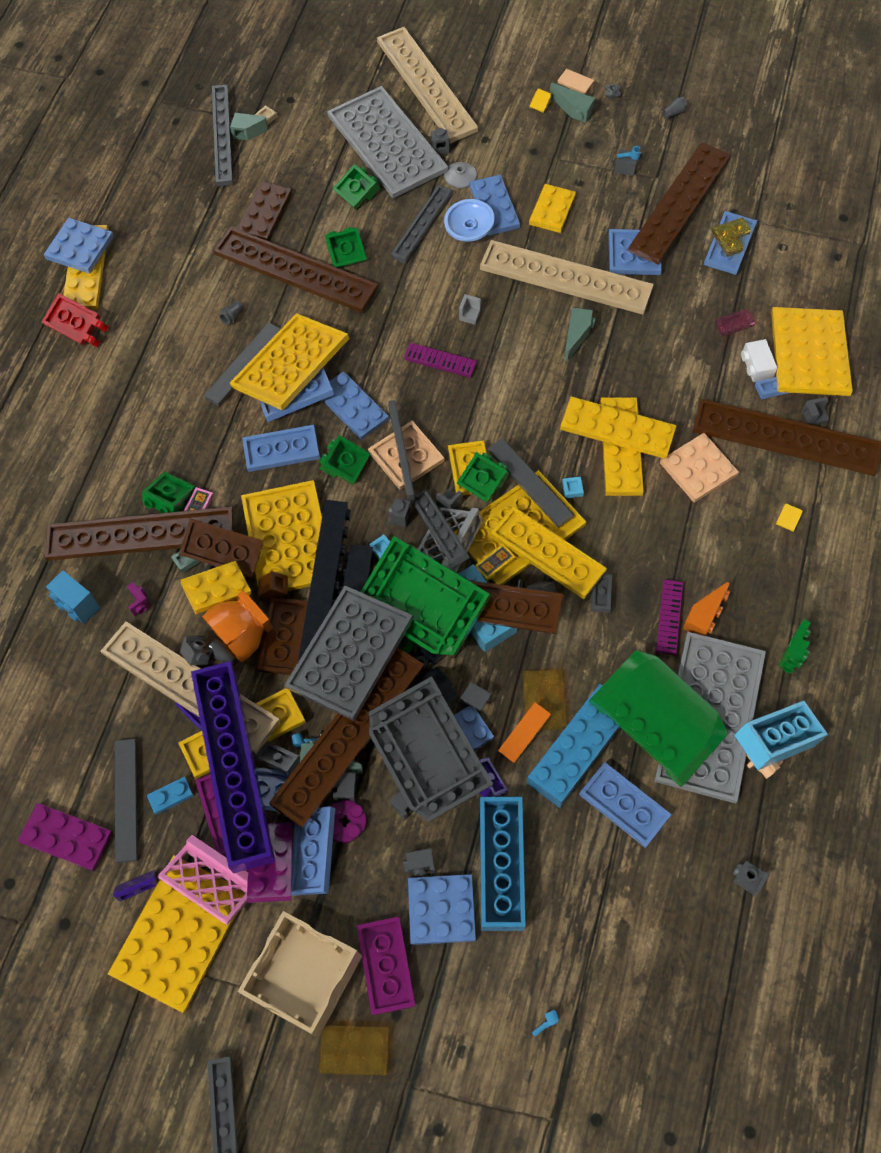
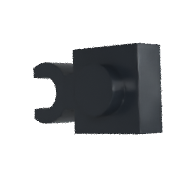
M422 648L420 650L422 656H417L415 659L424 664L421 672H425L430 662L435 666L445 655L433 654Z

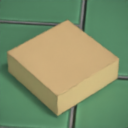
M266 105L255 114L266 116L267 125L278 117L277 112Z

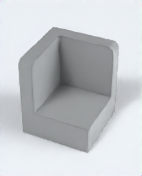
M464 294L459 307V320L476 325L481 312V299Z

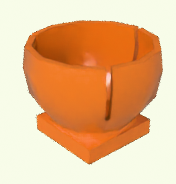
M244 590L238 594L239 599L237 601L220 602L202 616L240 662L248 659L257 650L263 631L268 633L273 629L268 617Z

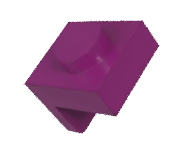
M132 582L127 588L137 601L128 608L136 617L139 614H143L151 605L145 597L147 593L142 586L137 587Z

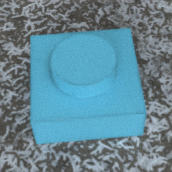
M581 477L562 479L565 498L583 497L584 491Z
M382 535L369 544V547H373V552L379 560L390 541L385 535Z

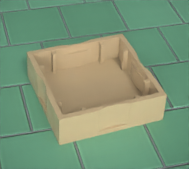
M283 911L267 938L261 955L253 963L237 992L319 1038L362 955L352 947L331 936L317 932L309 924Z

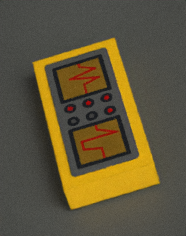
M501 544L477 563L475 567L486 582H488L513 562L516 556L504 544Z

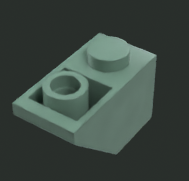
M235 113L230 126L233 139L249 141L268 131L266 116Z

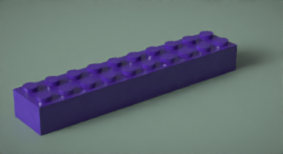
M231 661L191 671L228 867L234 874L274 863L273 847L235 669Z

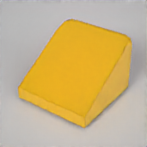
M537 89L530 108L544 113L551 103V93Z
M785 504L776 525L794 532L803 511Z

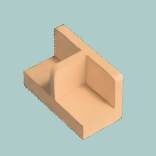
M566 69L558 79V84L590 96L593 93L594 80Z

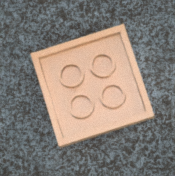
M413 421L401 427L411 480L414 482L445 462V459ZM394 433L368 448V452L371 453L370 455L398 489L402 490L404 483Z
M705 433L667 455L666 459L662 458L660 460V464L694 503L738 476L739 473Z

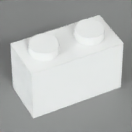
M766 339L745 343L744 349L741 352V358L747 365V374L751 376L752 381L756 382L774 378L777 366Z

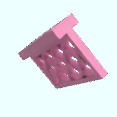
M193 835L187 839L186 845L158 876L159 879L226 925L230 923L247 902L248 872L241 871L233 874L228 867L226 857ZM188 853L194 857V863L182 864V857ZM207 866L211 869V874L199 875L198 867ZM195 868L196 876L183 877V869ZM180 869L181 878L171 879L167 876L171 870ZM225 878L228 880V886L216 887L215 879ZM212 879L213 888H200L201 880ZM197 881L198 890L189 891L184 886L185 882ZM241 889L246 893L243 898L233 899L232 890ZM229 891L230 900L218 901L217 892ZM214 893L215 902L206 903L202 900L201 894ZM231 905L232 911L226 917L219 912V906Z

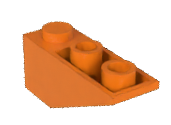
M726 582L694 604L683 629L706 636L707 632L711 634L716 624L712 622L714 616L719 617L723 609L720 606L721 601L726 602L730 591L727 590L730 583Z

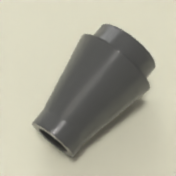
M676 97L663 110V115L668 119L671 116L684 112L688 107L686 100L683 97Z
M236 301L221 309L219 314L220 320L226 325L232 324L244 309L243 304Z
M215 639L208 646L212 651L211 657L222 663L231 661L233 664L236 657L222 640Z

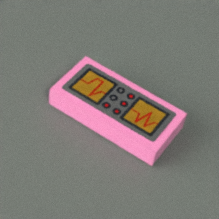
M196 487L184 511L207 509L214 496L213 493Z

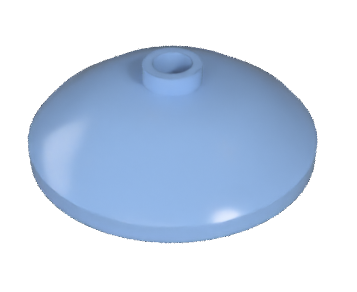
M465 199L453 204L446 212L444 218L445 228L449 235L457 240L466 242L476 241L485 237L492 230L495 221L491 207L477 199Z

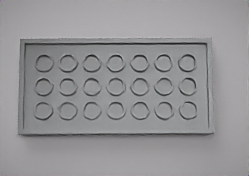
M382 86L327 111L328 117L392 198L448 171L446 163Z
M687 632L678 676L719 713L728 735L682 787L665 773L666 770L659 763L654 782L737 803L746 752L734 735L747 722L753 721L766 651Z

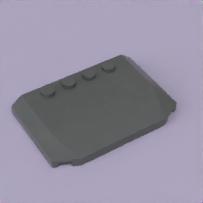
M432 676L369 712V735L409 808L427 821L431 822L493 786L491 779Z

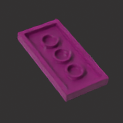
M37 803L18 842L88 870L95 871L113 832Z
M292 822L267 823L275 862L248 869V903L291 901Z
M400 917L357 925L372 1016L416 1007Z

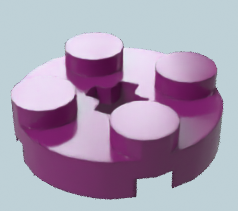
M344 800L333 803L330 806L335 808L333 840L339 843H351L364 833L366 816L360 805ZM344 817H348V820H351V823H348L346 827H343L342 823H340V820Z

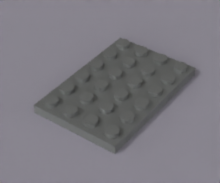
M344 586L284 686L290 691L355 721L413 621V615Z

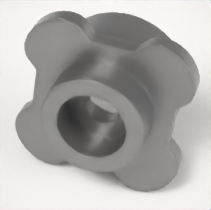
M618 84L605 85V96L608 99L614 100L621 95Z

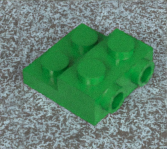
M354 164L332 189L356 210L366 198L370 200L380 187L378 186L379 181L374 176L369 177L367 175L368 172L362 166L359 168Z
M347 227L341 232L332 231L325 235V242L333 267L339 269L367 261L357 227Z
M339 435L336 440L332 439L327 447L329 452L322 455L319 461L322 465L319 469L334 478L338 476L353 485L371 453Z
M476 452L457 481V484L486 503H489L510 473L507 471L508 467L504 464L492 462V457L483 452L481 455Z
M164 471L142 491V502L147 508L151 509L153 507L159 510L160 513L180 512L184 508V501L193 494L195 486Z
M805 619L797 628L778 664L787 673H793L796 667L800 669L810 653L807 650L810 642L806 640L811 632L808 630L811 622Z

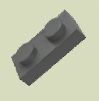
M604 574L591 590L590 611L610 613L611 574Z
M268 741L255 756L258 762L290 776L300 762L299 755Z

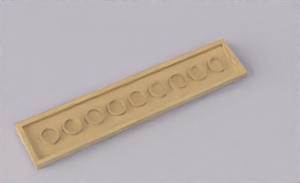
M405 27L377 37V43L436 125L444 130L447 129L449 143L478 132L476 123Z
M494 240L490 241L480 264V270L642 315L645 312L654 285Z
M125 621L103 647L101 653L199 717L191 671L200 668L195 665L190 666L183 657ZM241 695L252 752L256 754L281 721L273 714Z

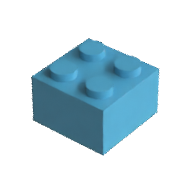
M65 571L60 572L46 586L50 592L48 596L55 602L54 604L62 611L68 612V616L75 622L79 620L85 624L100 609L91 593Z

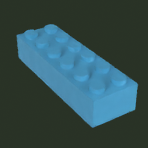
M601 684L594 690L527 778V784L559 808L568 799L620 729L606 714H601L589 702L594 694L603 686Z
M480 797L481 931L525 930L522 797Z

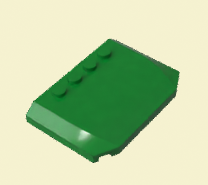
M393 536L361 590L363 594L413 615L414 619L404 636L433 654L454 656L457 655L492 596L487 591Z
M635 650L589 700L601 714H606L654 758L666 770L665 773L680 787L688 781L728 735L719 713L658 657Z

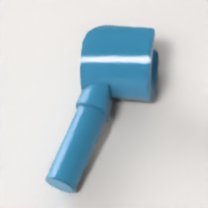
M634 146L631 152L617 154V158L631 157L637 160L641 155V152H639L640 147Z
M301 733L292 735V742L296 748H300L301 743L307 744L308 741L318 740V738L303 739Z
M555 1010L544 1014L547 1022H544L532 1031L534 1037L544 1029L559 1022V1017Z

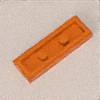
M534 702L498 751L513 763H516L552 714Z

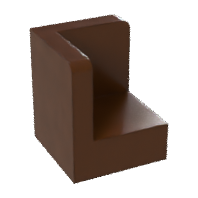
M271 571L259 578L258 597L271 600V597L281 598L288 594V576Z

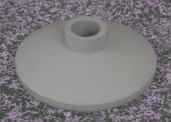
M456 162L449 165L448 171L444 173L445 181L455 188L469 187V182L475 181L477 177L475 168L465 162Z

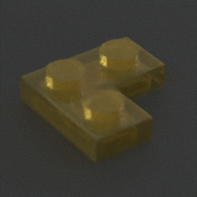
M743 217L712 228V234L727 257L743 251L744 247L738 238L750 234L751 231Z

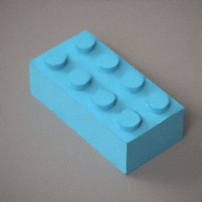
M474 564L458 573L467 580L486 582ZM476 622L470 633L482 650L487 652L517 633V628Z
M805 701L747 722L734 736L757 770H760L815 747L828 734Z

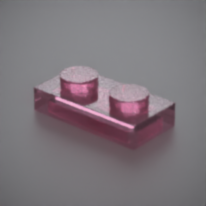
M748 309L718 318L714 324L723 337L753 327L755 321Z

